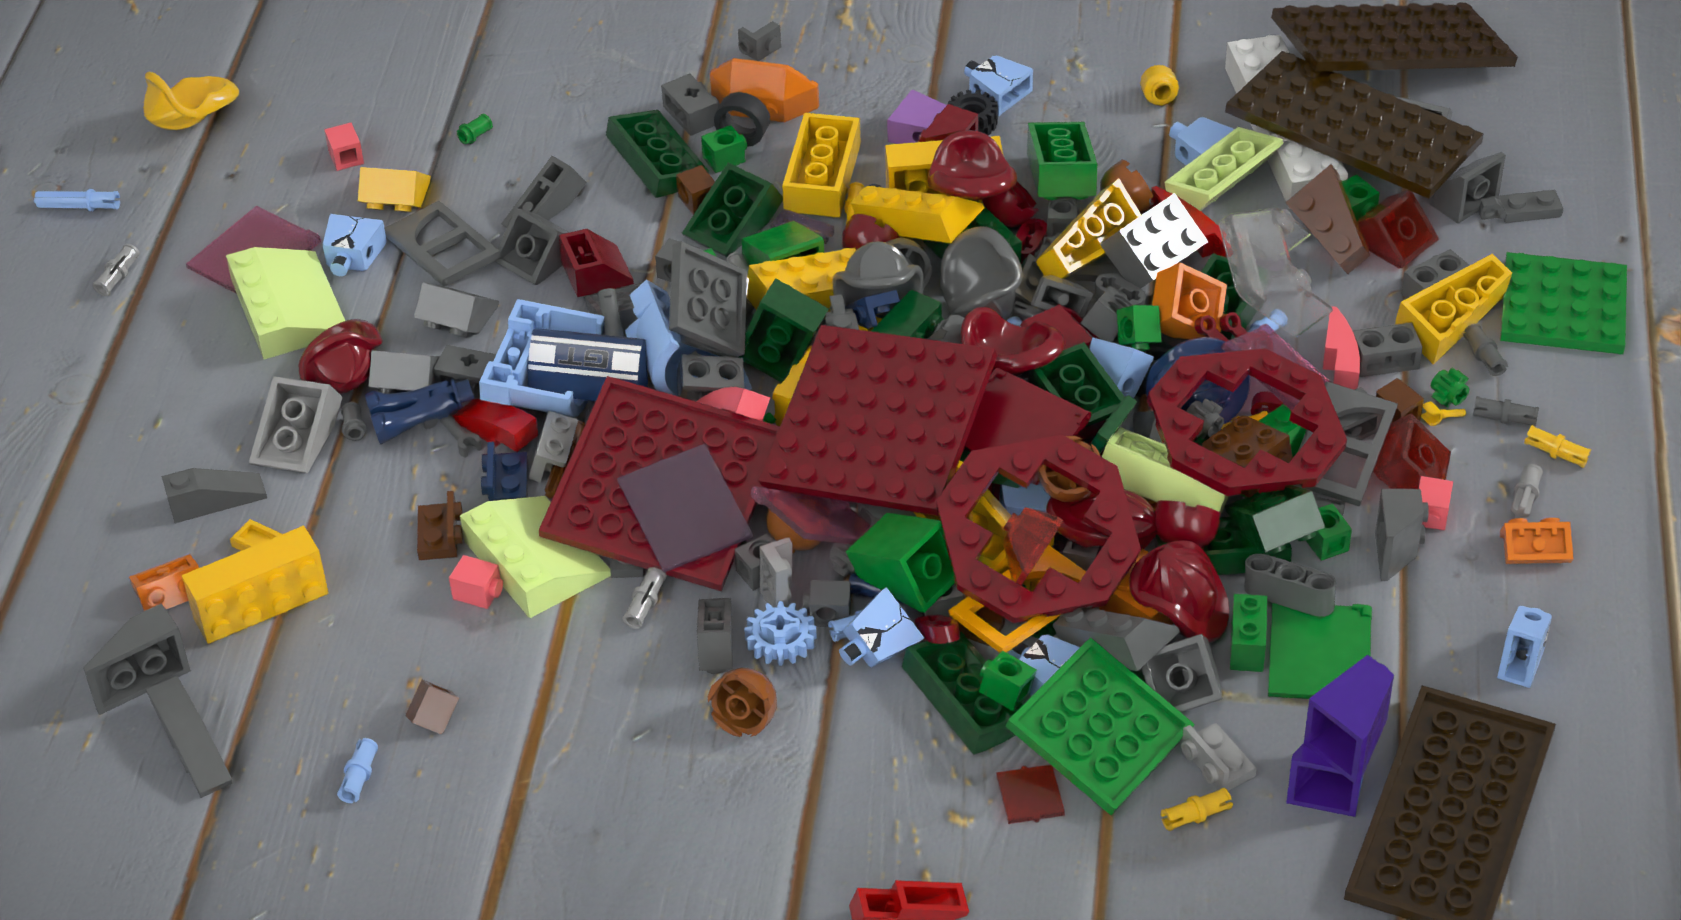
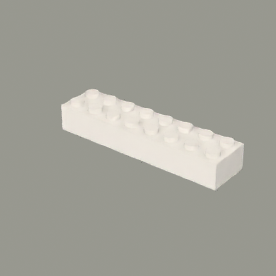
M1268 35L1266 37L1227 42L1225 69L1236 93L1281 51L1289 53L1281 35ZM1251 124L1255 132L1283 139V145L1267 161L1285 201H1288L1330 164L1339 173L1342 181L1348 179V173L1341 161Z

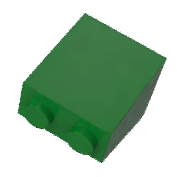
M791 221L741 239L742 254L748 267L749 265L765 261H777L791 257L814 255L820 252L824 253V239L796 221Z
M886 513L846 551L858 578L881 591L887 587L894 598L919 612L925 613L955 583L951 560H949L943 536L941 520Z

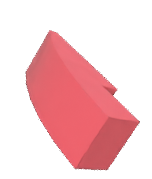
M1331 306L1323 369L1335 371L1334 384L1355 390L1358 388L1360 374L1358 344L1346 318L1337 307Z
M726 387L715 390L696 402L763 421L770 397L744 388Z

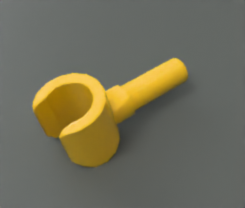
M1429 401L1423 404L1426 413H1422L1421 418L1428 425L1435 426L1442 419L1448 417H1463L1466 415L1465 409L1440 410L1433 402Z

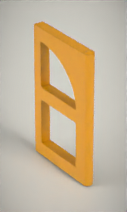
M1045 544L1003 572L1002 575L1018 584L1026 580L1042 578L1048 568L1051 567L1079 583L1086 571L1050 545ZM969 596L948 610L949 615L953 619L957 620L999 653L1002 651L1007 653L1060 616L1047 617L1046 615L1032 617L1017 629L1004 636L975 614L984 605Z

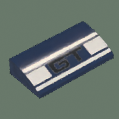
M538 328L532 331L528 358L529 388L560 394L573 391V399L590 401L597 400L607 376L648 388L645 339Z

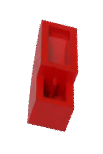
M473 399L452 415L462 427L477 434L486 442H494L495 447L502 443L515 452L521 450L538 436L536 417L512 405Z
M895 880L891 889L857 888L849 904L852 920H956L967 916L969 913L962 883Z

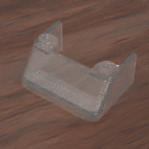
M1273 207L1230 213L1219 221L1236 291L1246 303L1295 338L1299 337L1333 311L1329 304L1312 293L1310 286L1312 280L1304 269H1297L1292 265L1289 251L1308 238L1311 233L1297 222L1287 209Z

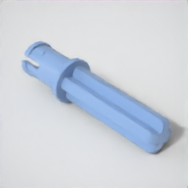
M88 189L87 191H37L34 203H36L38 208H87L88 211H94L95 208L118 209L120 200H115V198H120V194L118 191L95 192L94 189Z

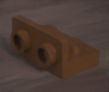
M447 491V503L418 505L417 553L419 560L457 557V544H463L462 526L457 525V521H461L460 515L463 514L462 503L455 501L454 491Z

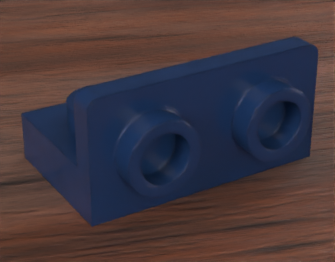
M897 290L864 297L846 305L845 309L852 308L858 325L869 330L877 326L876 317L879 314L889 312V306L900 302Z
M488 442L487 454H482L483 473H487V476H481L482 495H488L489 501L528 498L527 452L496 454L494 442Z

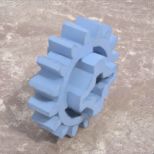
M779 601L775 608L767 603L766 611L763 612L755 609V618H747V627L744 628L748 651L754 650V658L756 659L765 656V664H769L773 659L777 660L779 666L783 665L785 659H789L794 664L796 663L797 655L806 658L807 649H814L815 647L814 640L817 639L816 626H814V617L807 616L806 608L797 611L796 603L790 604L789 607H784L783 602Z

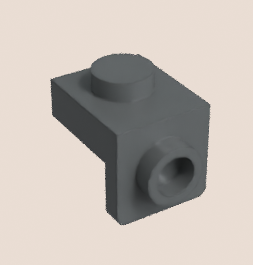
M772 21L754 33L744 27L738 29L739 50L756 61L765 58L781 48L780 25Z

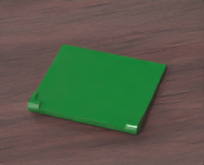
M1273 603L1268 697L1309 699L1366 655L1371 656L1372 607L1364 604H1353L1352 606L1335 605L1334 611L1330 615L1319 617Z

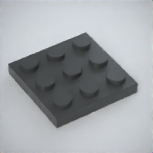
M680 241L672 244L669 330L733 357L744 355L747 270L685 242Z

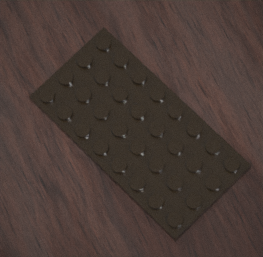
M1459 2L1456 5H1444L1442 3L1419 5L1410 3L1408 6H1396L1394 4L1371 6L1361 4L1353 7L1345 5H1335L1334 7H1322L1319 5L1296 7L1288 5L1284 8H1273L1271 15L1272 20L1315 72L1515 67L1518 58L1484 19L1477 14L1472 6L1463 2Z
M1281 51L1226 103L1225 113L1428 199L1482 143L1484 135L1469 126L1449 120L1443 115L1427 111L1418 105L1410 104L1396 98L1392 94L1376 90L1367 84L1359 83L1347 78L1343 74L1333 71L1315 72L1306 60Z
M1422 685L1346 887L1344 900L1408 920H1493L1556 724Z

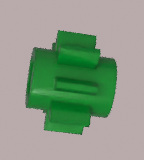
M1453 367L1449 372L1441 370L1431 381L1430 386L1435 391L1431 397L1447 408L1451 403L1457 406L1469 394L1470 389L1465 384L1469 378Z

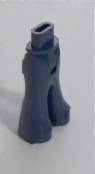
M454 379L450 380L451 383L448 381L438 382L402 393L385 394L378 391L366 393L365 399L380 445L418 424L448 417L449 414L462 408V403L475 399L469 380L466 379L455 383Z

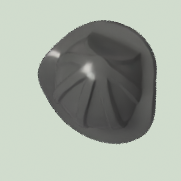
M974 227L962 232L946 248L940 268V286L950 311V316L960 315L965 318L975 308L989 307L994 309L1004 320L1009 318L1015 303V289L1019 287L1023 278L1022 267L1016 253L1007 240L992 228Z
M880 241L870 242L854 252L847 262L845 271L834 274L832 279L834 295L842 294L845 306L864 297L897 290L899 300H901L911 289L923 294V272L919 265H909L903 253L893 245ZM897 302V303H895V304H893V305H890V306H889V307H890V311H891L899 302ZM889 312L879 314L877 317L883 319Z

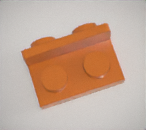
M1515 518L1509 520L1508 523H1504L1500 530V538H1504L1506 564L1571 563L1574 559L1570 522H1560L1559 518H1545L1540 520V522H1528L1524 518Z
M191 554L130 576L131 585L140 599L143 611L161 603L165 609H169L189 601L182 575L198 569L199 566Z

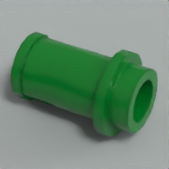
M483 113L468 124L462 123L457 130V137L463 144H473L477 137L493 128L492 121L489 116Z

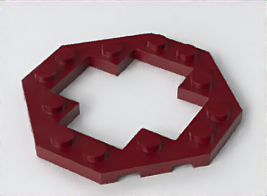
M1266 348L1179 357L1148 394L1147 403L1150 411H1153L1156 418L1155 425L1161 442L1165 443L1170 467L1226 496L1240 495L1241 490L1257 489L1259 493L1284 490L1286 485L1300 484L1302 488L1315 487L1346 448L1347 437L1321 375ZM1250 375L1300 400L1291 411L1289 421L1313 432V434L1290 463L1260 449L1244 468L1192 442L1203 429L1204 420L1182 410L1181 407L1205 379L1234 393L1245 378Z
M1062 434L971 451L936 501V508L942 523L943 536L949 560H951L957 590L1012 623L1028 621V618L1041 615L1049 617L1070 613L1074 609L1092 606V608L1106 606L1140 555L1141 547L1118 466ZM1044 464L1098 495L1084 515L1083 522L1107 535L1109 538L1079 583L1049 567L1036 588L1031 592L978 561L992 540L993 533L967 519V517L998 473L1027 489Z

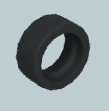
M742 92L730 93L726 96L714 115L716 130L731 125L738 134L744 136L747 147L759 143L770 124V113L766 106L758 98ZM737 111L747 115L753 120L756 128L750 129L736 124L728 112Z

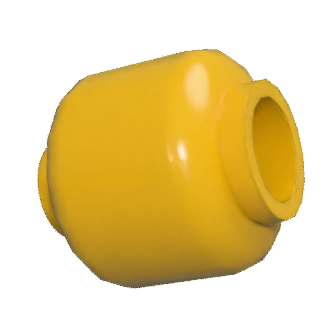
M1154 65L1145 70L1141 76V90L1148 102L1163 106L1172 102L1177 96L1179 90L1178 80L1170 68L1164 65Z

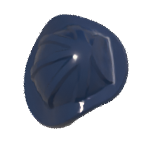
M1210 337L1194 338L1174 346L1151 367L1146 380L1147 398L1152 388L1179 357L1238 350L1228 342ZM1250 375L1245 378L1234 393L1205 379L1181 409L1187 411L1189 406L1195 401L1203 403L1204 399L1212 400L1223 408L1219 415L1224 418V424L1228 423L1240 412L1248 398L1251 384Z

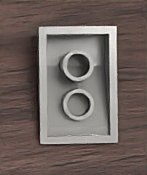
M273 376L249 463L256 466L308 474L335 426L342 396L329 384Z

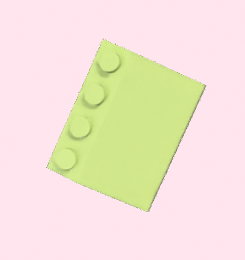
M253 247L226 255L232 283L264 360L305 348L326 329L345 321L315 251Z
M546 496L487 501L460 515L464 542L480 560L499 566L503 588L529 618L611 576L610 568L598 554L539 537V528L551 503Z

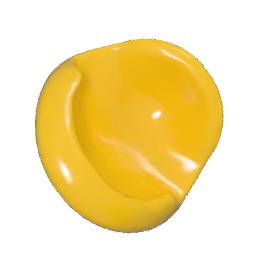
M148 71L145 74L148 87L144 98V116L150 123L163 129L180 130L189 128L201 122L208 114L236 100L239 95V89L230 80L216 76L183 78L170 89L159 75Z

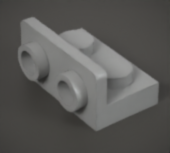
M548 411L528 479L541 482L544 470L550 472L552 464L560 467L566 466L578 423L577 419Z
M784 538L760 546V593L773 608L777 607L779 601L783 602L784 607H788V599H791L789 586L792 585V541L790 538Z
M1217 723L1198 732L1191 725L1183 728L1182 752L1189 761L1193 760L1200 768L1203 777L1209 784H1213L1218 790L1226 788L1229 791L1256 777L1257 768Z

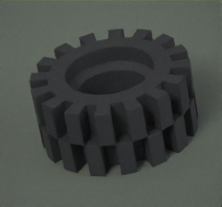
M966 90V94H963L961 91L957 93V97L953 95L951 101H948L950 105L978 114V132L990 135L991 130L995 131L998 123V104L993 96L989 97V93L985 92L981 95V90H976L975 93H971V90Z

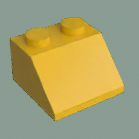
M360 167L358 202L366 203L367 209L384 210V205H393L394 211L411 212L412 207L421 208L431 176L417 171Z

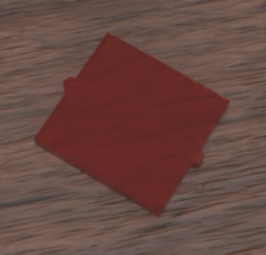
M1043 765L1030 768L1022 766L1021 769L996 772L1008 824L1032 820L1038 823L1040 819L1065 816L1053 766Z

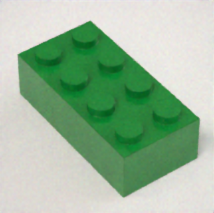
M1085 122L1028 123L1027 156L1038 197H1043L1046 200H1057L1060 197H1072L1083 200L1089 196H1096L1098 163Z

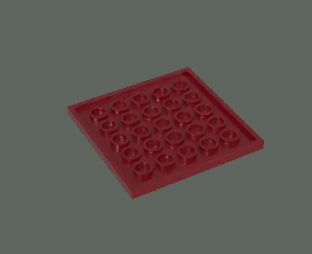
M821 325L759 478V483L762 485V488L938 516L936 501L955 474L998 356L995 348Z
M607 376L541 523L539 537L645 569L655 567L664 571L668 576L722 592L735 560L734 549L740 547L763 488L759 483V478L780 426Z

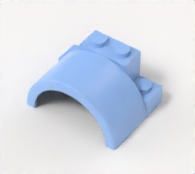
M646 279L630 294L634 305L633 312L638 319L625 330V333L630 338L645 339L647 370L655 390L678 396L677 368L682 354L689 355L696 350L702 356L717 355L681 343L680 334L669 330L670 297L668 292ZM743 368L744 388L751 390V384Z
M517 299L508 318L507 333L493 362H488L479 381L480 400L512 405L519 409L527 408L547 413L552 411L572 418L577 417L585 408L588 400L573 399V391L560 394L528 387V358L532 331L538 328L604 335V316Z

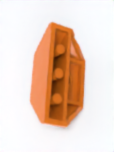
M733 58L710 71L711 95L715 96L720 104L730 93L742 92L758 98L766 106L770 113V121L787 122L819 107L818 83L813 80L810 81L806 76L789 65ZM729 111V112H728L731 116H739V117H747V118H749L747 115H745V114H743V113H741V112H737V111Z

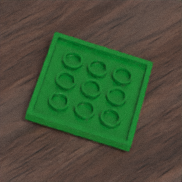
M1506 253L1505 266L1512 272L1507 291L1503 296L1500 341L1624 354L1627 265L1524 253Z
M1089 638L1008 720L1005 727L1112 816L1182 741L1183 728L1188 725L1194 727L1195 724L1097 642Z

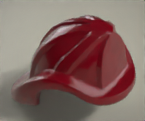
M972 130L959 131L945 138L935 152L928 174V186L931 189L947 194V196L960 197L976 202L987 197L1005 193L1013 188L1017 182V174L1014 168L1009 166L998 144L988 135Z
M978 307L970 311L964 318L961 326L962 344L995 348L998 356L992 372L996 368H1000L1015 376L1028 370L1043 367L1054 361L1063 352L1065 347V338L1055 327L1040 321H1034L1027 327L1016 326L1004 320L994 309L989 307Z
M362 319L346 320L326 329L304 350L298 364L300 379L302 381L329 384L339 394L347 393L352 389L355 390L369 378L371 352L383 342L380 333L373 324Z
M1125 490L1142 550L1148 546L1156 535L1155 511L1143 497ZM1092 493L1088 498L1078 502H1062L1052 497L1048 500L1046 505L1047 518L1052 527L1062 536L1086 548L1104 546L1109 538L1107 535L1083 522L1084 515L1098 495Z
M1174 541L1161 545L1144 555L1132 568L1129 577V590L1137 603L1153 608L1170 618L1175 626L1178 627L1179 634L1186 638L1202 634L1208 639L1209 643H1212L1222 637L1228 626L1229 602L1213 564L1199 545L1192 541Z

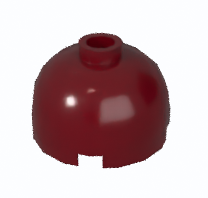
M1018 181L1013 188L1005 193L982 199L983 205L1000 222L1010 228L1021 226L1039 211L1038 208H1033L1037 203Z
M854 214L843 230L842 247L843 249L855 248L857 250L870 242H887L891 239L900 238V236L887 224L883 228L876 225L877 219L872 216Z
M1160 500L1154 512L1156 534L1165 543L1192 541L1203 548L1210 544L1216 536L1220 522L1219 511L1201 505H1196V507L1186 506V502Z

